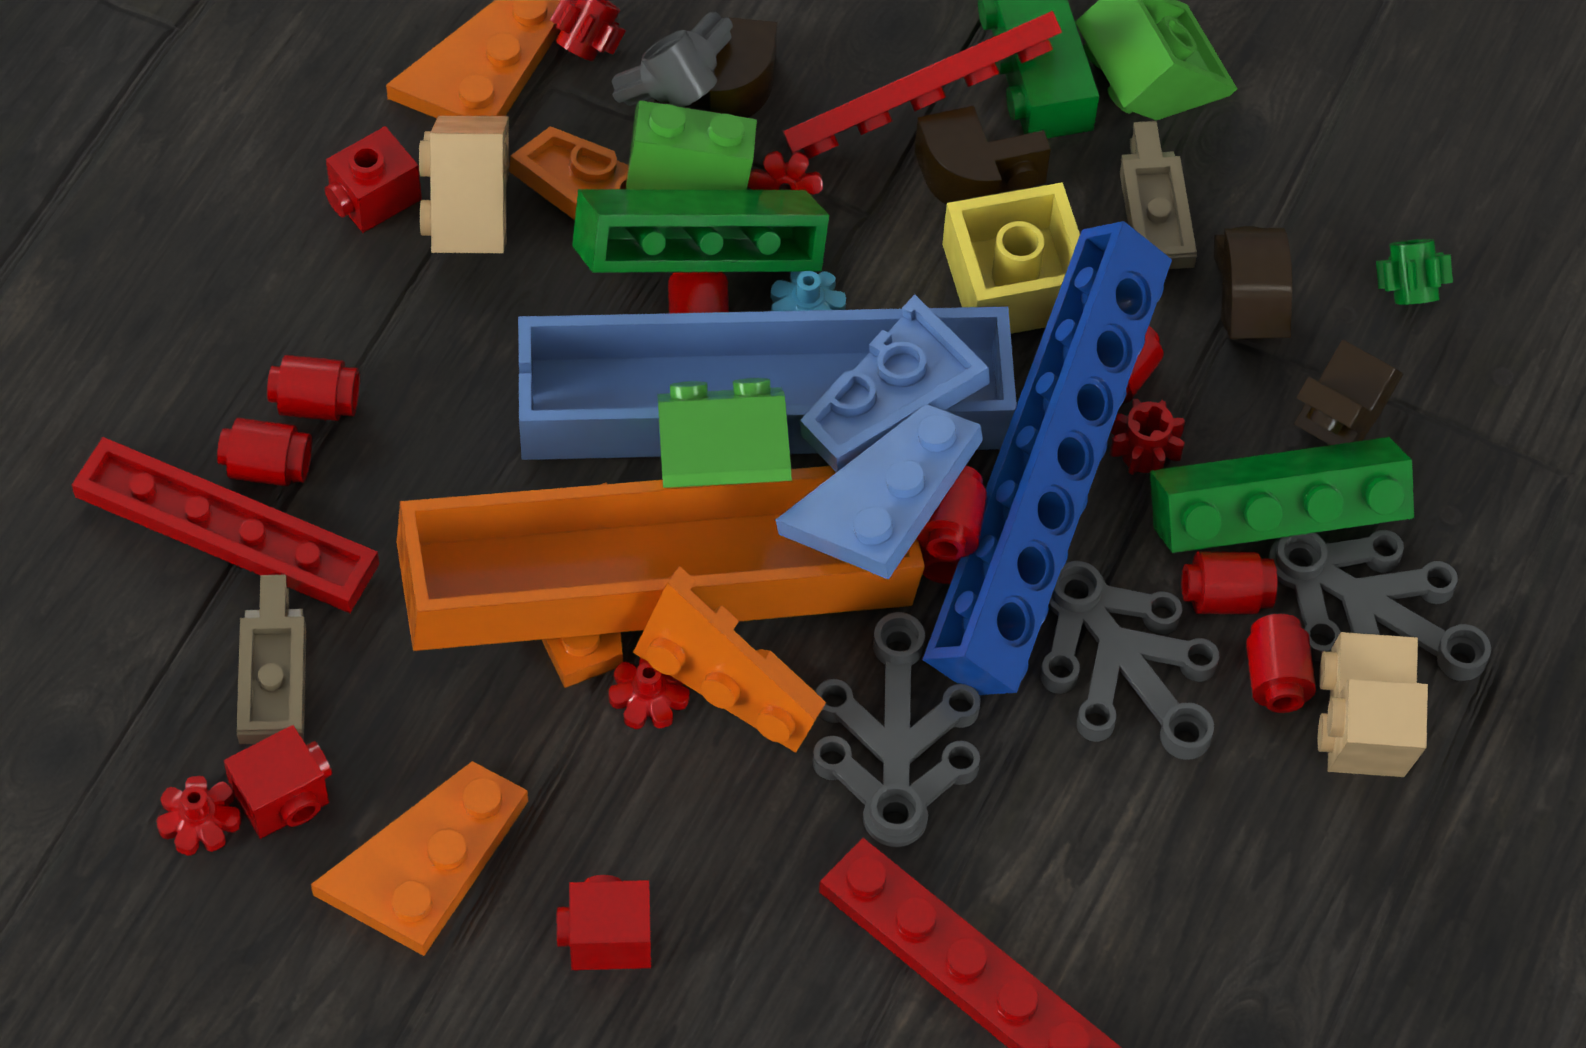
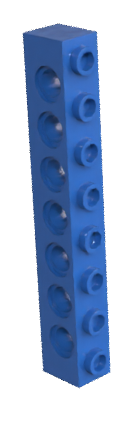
M1125 221L1083 229L1080 233L986 487L987 499L978 548L974 553L960 558L922 659L957 684L973 687L979 695L1017 693L1019 685L1026 675L1028 660L1040 627L1047 617L1051 596L1060 571L1067 561L1070 543L1079 518L1086 508L1088 493L1098 465L1105 455L1107 440L1116 415L1126 397V388L1134 365L1144 347L1145 335L1153 312L1163 294V285L1172 259Z

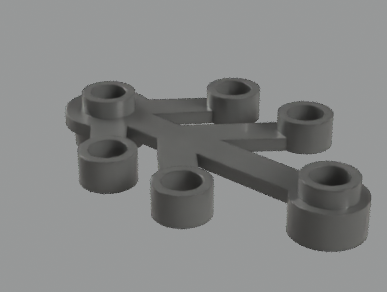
M1389 530L1375 531L1367 538L1327 544L1316 533L1281 537L1273 543L1268 558L1273 559L1275 562L1277 581L1295 590L1305 625L1304 629L1308 632L1310 638L1312 660L1321 662L1323 651L1331 652L1332 646L1341 633L1339 627L1328 619L1322 594L1323 589L1342 600L1351 633L1380 635L1377 621L1403 637H1417L1418 646L1437 656L1438 666L1445 675L1453 680H1472L1484 671L1491 654V644L1483 631L1467 624H1459L1445 631L1393 600L1421 596L1425 601L1432 604H1442L1449 601L1458 583V575L1455 569L1448 563L1433 561L1426 564L1423 569L1363 578H1354L1339 569L1340 567L1366 563L1372 570L1381 573L1390 572L1397 568L1404 551V544L1396 533ZM1385 546L1393 552V555H1379L1374 550V547ZM1299 558L1304 560L1309 566L1300 567L1294 565L1289 560ZM1438 577L1445 581L1447 587H1434L1427 579ZM1322 634L1331 641V644L1326 646L1318 645L1312 641L1310 636ZM1455 653L1464 654L1470 659L1471 663L1457 661L1451 655Z
M1083 561L1065 563L1060 571L1048 605L1049 609L1058 616L1052 651L1045 656L1042 662L1040 679L1043 686L1050 692L1057 694L1067 693L1076 686L1080 664L1074 655L1081 627L1084 624L1098 642V649L1088 700L1084 701L1080 706L1076 722L1081 736L1087 740L1099 742L1106 740L1112 735L1117 718L1116 709L1112 704L1120 671L1162 725L1160 739L1165 750L1172 756L1183 760L1195 759L1203 755L1210 746L1214 732L1212 716L1205 708L1198 704L1178 703L1146 660L1179 666L1185 677L1192 681L1202 682L1213 677L1216 672L1220 657L1216 645L1204 638L1186 641L1161 636L1175 631L1180 623L1183 610L1182 603L1174 594L1165 591L1147 594L1107 586L1102 575L1091 564ZM1077 590L1082 592L1086 598L1074 599L1065 593ZM1158 607L1166 608L1171 611L1173 616L1167 619L1159 618L1152 610ZM1108 612L1142 617L1147 629L1155 634L1121 628ZM1201 654L1207 657L1210 663L1199 666L1190 661L1189 656ZM1054 666H1063L1071 674L1067 677L1059 678L1054 676L1049 669ZM1097 713L1104 716L1107 723L1095 726L1087 721L1086 716ZM1186 731L1191 733L1196 738V741L1184 742L1176 738L1174 734Z
M902 612L884 616L877 623L874 631L873 650L877 659L885 664L884 726L853 698L852 689L846 682L839 679H828L823 681L816 689V693L822 699L829 695H838L843 698L845 702L841 706L831 707L825 704L819 717L829 723L840 722L883 763V784L852 758V750L849 743L838 736H826L816 743L813 750V768L824 779H838L865 805L863 822L867 832L877 842L890 847H902L918 840L927 826V806L953 784L965 785L972 782L978 775L980 765V753L973 744L967 741H954L944 748L941 762L909 786L910 763L953 727L964 728L972 725L979 716L981 700L978 692L973 687L965 684L952 685L944 692L942 702L910 728L911 665L915 664L922 656L925 631L917 618ZM898 641L905 643L909 649L906 651H894L887 646L892 642ZM955 700H965L972 708L965 712H958L950 706V703ZM833 751L839 753L843 760L838 764H828L822 760L821 756L826 752ZM962 756L971 762V766L966 769H957L950 764L949 760ZM889 812H899L907 820L902 824H893L887 822L884 816Z

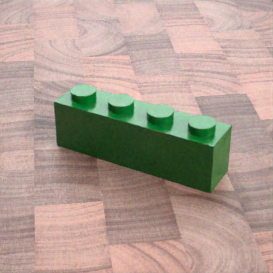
M978 0L981 26L983 30L991 29L993 37L1051 11L1054 12L1062 33L1049 39L1053 50L1022 64L1017 53L996 62L1000 72L998 75L1005 74L1009 84L1006 88L1009 115L1013 121L1020 120L1024 134L1044 130L1047 138L1094 131L1099 93L1068 0Z
M578 189L572 246L592 273L822 271L829 214L806 190Z
M1390 437L1150 471L1154 530L1172 553L1414 518L1412 459Z

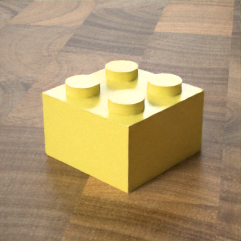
M1063 182L947 203L942 245L961 306H1008L1011 334L1045 328L1080 233Z

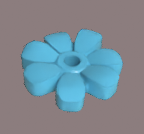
M813 271L791 272V283L777 280L771 288L770 298L774 302L771 311L845 310L846 308L845 293L833 291L836 285V277L825 271L819 274Z

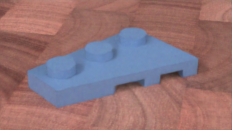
M914 294L902 307V317L889 332L882 330L869 344L870 353L853 371H844L801 418V435L831 468L838 472L923 405L928 404L945 411L990 384L989 367Z
M923 405L775 519L778 534L889 580L983 441L981 425L931 405Z

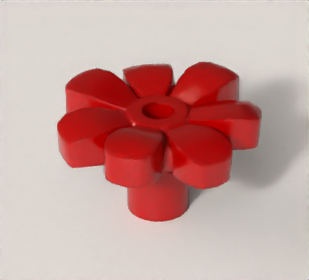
M773 151L764 156L763 160L766 172L753 169L750 172L748 187L752 190H806L811 195L818 194L823 190V180L820 173H805L809 165V158L800 152H794L787 163H785L780 152Z
M641 657L638 667L629 662H622L614 670V679L617 684L609 688V702L616 709L627 707L623 713L624 723L630 728H642L648 716H650L653 725L657 728L671 726L673 723L671 708L683 710L689 703L690 692L688 688L681 686L683 685L682 682L670 675L658 672L648 661Z
M203 776L187 778L183 792L175 787L167 788L160 800L163 808L168 813L160 815L156 821L160 836L167 840L175 838L176 851L187 856H192L196 853L200 841H202L207 851L213 852L220 849L226 844L225 835L222 830L235 832L239 830L241 825L240 810L229 806L235 797L233 790L223 781L215 784L208 790L207 780Z

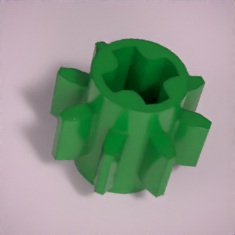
M1413 239L1390 243V257L1385 260H1376L1378 289L1394 291L1395 304L1409 305L1437 301L1440 299L1439 287H1441V284L1453 283L1451 254L1436 253L1434 239Z

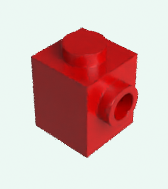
M386 126L326 159L329 185L325 186L326 197L334 211L342 218L348 215L362 233L422 200L419 166Z
M294 725L223 760L229 786L233 790L236 800L259 839L287 825L290 827L302 825L315 817L321 807L329 804L325 779L332 775L330 765L317 742L313 741L306 745Z
M596 875L587 878L584 882H569V906L557 907V947H570L572 970L651 968L649 880L622 881L620 878L611 875Z

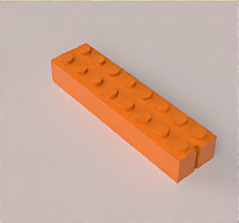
M831 466L791 469L792 481L663 488V480L400 501L396 541L413 651L644 630L667 582L679 566L696 581L690 589L713 611L722 605L738 621L912 606L925 566L917 539L888 580L778 534L775 519L834 475L836 472Z

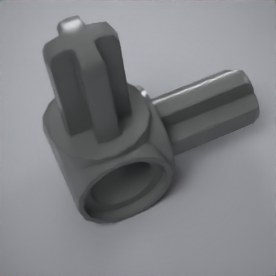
M709 12L691 31L679 30L659 40L643 54L641 65L620 72L613 77L611 82L615 89L612 93L614 100L618 103L624 102L626 105L632 106L639 101L653 98L659 102H670L671 105L685 107L700 99L717 83V77L713 73L717 65L716 55L731 39L730 30L733 28V23L730 18H722L717 12Z

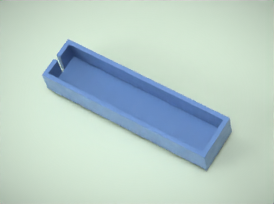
M1008 306L929 308L989 367L990 384L945 411L981 425L983 441L977 450L1001 449L1017 406ZM902 309L518 317L519 429L522 460L661 457L657 394L670 393V384L689 381L707 382L708 391L733 390L734 380L746 378L770 379L771 388H783L786 402L790 454L817 453L801 435V418L844 371H853L870 353L869 344L882 330L889 332L902 317Z

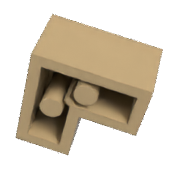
M438 116L432 130L424 132V140H420L419 145L420 177H430L431 200H421L420 202L421 236H431V253H504L507 243L506 183L509 177V116Z
M1341 632L1332 646L1331 652L1323 651L1320 662L1319 682L1320 689L1330 690L1328 714L1321 713L1319 718L1318 751L1328 752V772L1405 777L1426 749L1428 684L1417 683V637Z

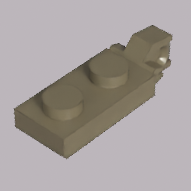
M1157 121L1133 122V137L1130 138L1131 154L1121 155L1120 168L1128 225L1172 259L1169 269L1194 268L1197 250L1180 156H1175L1174 151L1162 152Z
M260 575V609L245 610V617L240 618L237 701L239 744H256L291 725L295 726L304 741L306 623L303 609H289V588H287L286 575Z

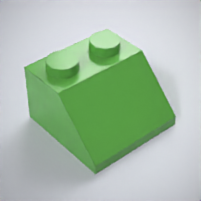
M1098 0L1075 22L1086 41L1083 45L1086 56L1096 67L1103 71L1110 83L1107 89L1110 98L1125 113L1131 114L1135 112L1157 121L1229 97L1237 90L1236 85L1189 6L1178 0Z
M639 101L636 104L626 189L747 190L754 157L757 119L677 107L670 104Z
M738 379L733 381V390L708 391L707 382H678L670 384V393L657 394L663 488L792 481L785 394L782 387L771 388L770 379Z

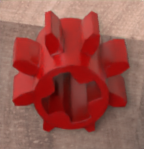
M560 0L550 21L557 24L556 28L561 30L556 42L571 53L589 61H594L599 51L602 53L606 51L613 55L626 32L625 29L619 26L620 23L615 21L621 10L608 0Z
M1137 398L1133 399L1128 416L1119 413L1116 415L1111 429L1114 437L1112 439L1110 455L1111 457L1122 456L1124 462L1129 467V473L1132 475L1136 471L1149 473L1152 470L1163 469L1166 458L1173 461H1180L1182 458L1185 442L1180 438L1182 437L1185 420L1184 418L1173 419L1171 412L1166 408V401L1141 403Z

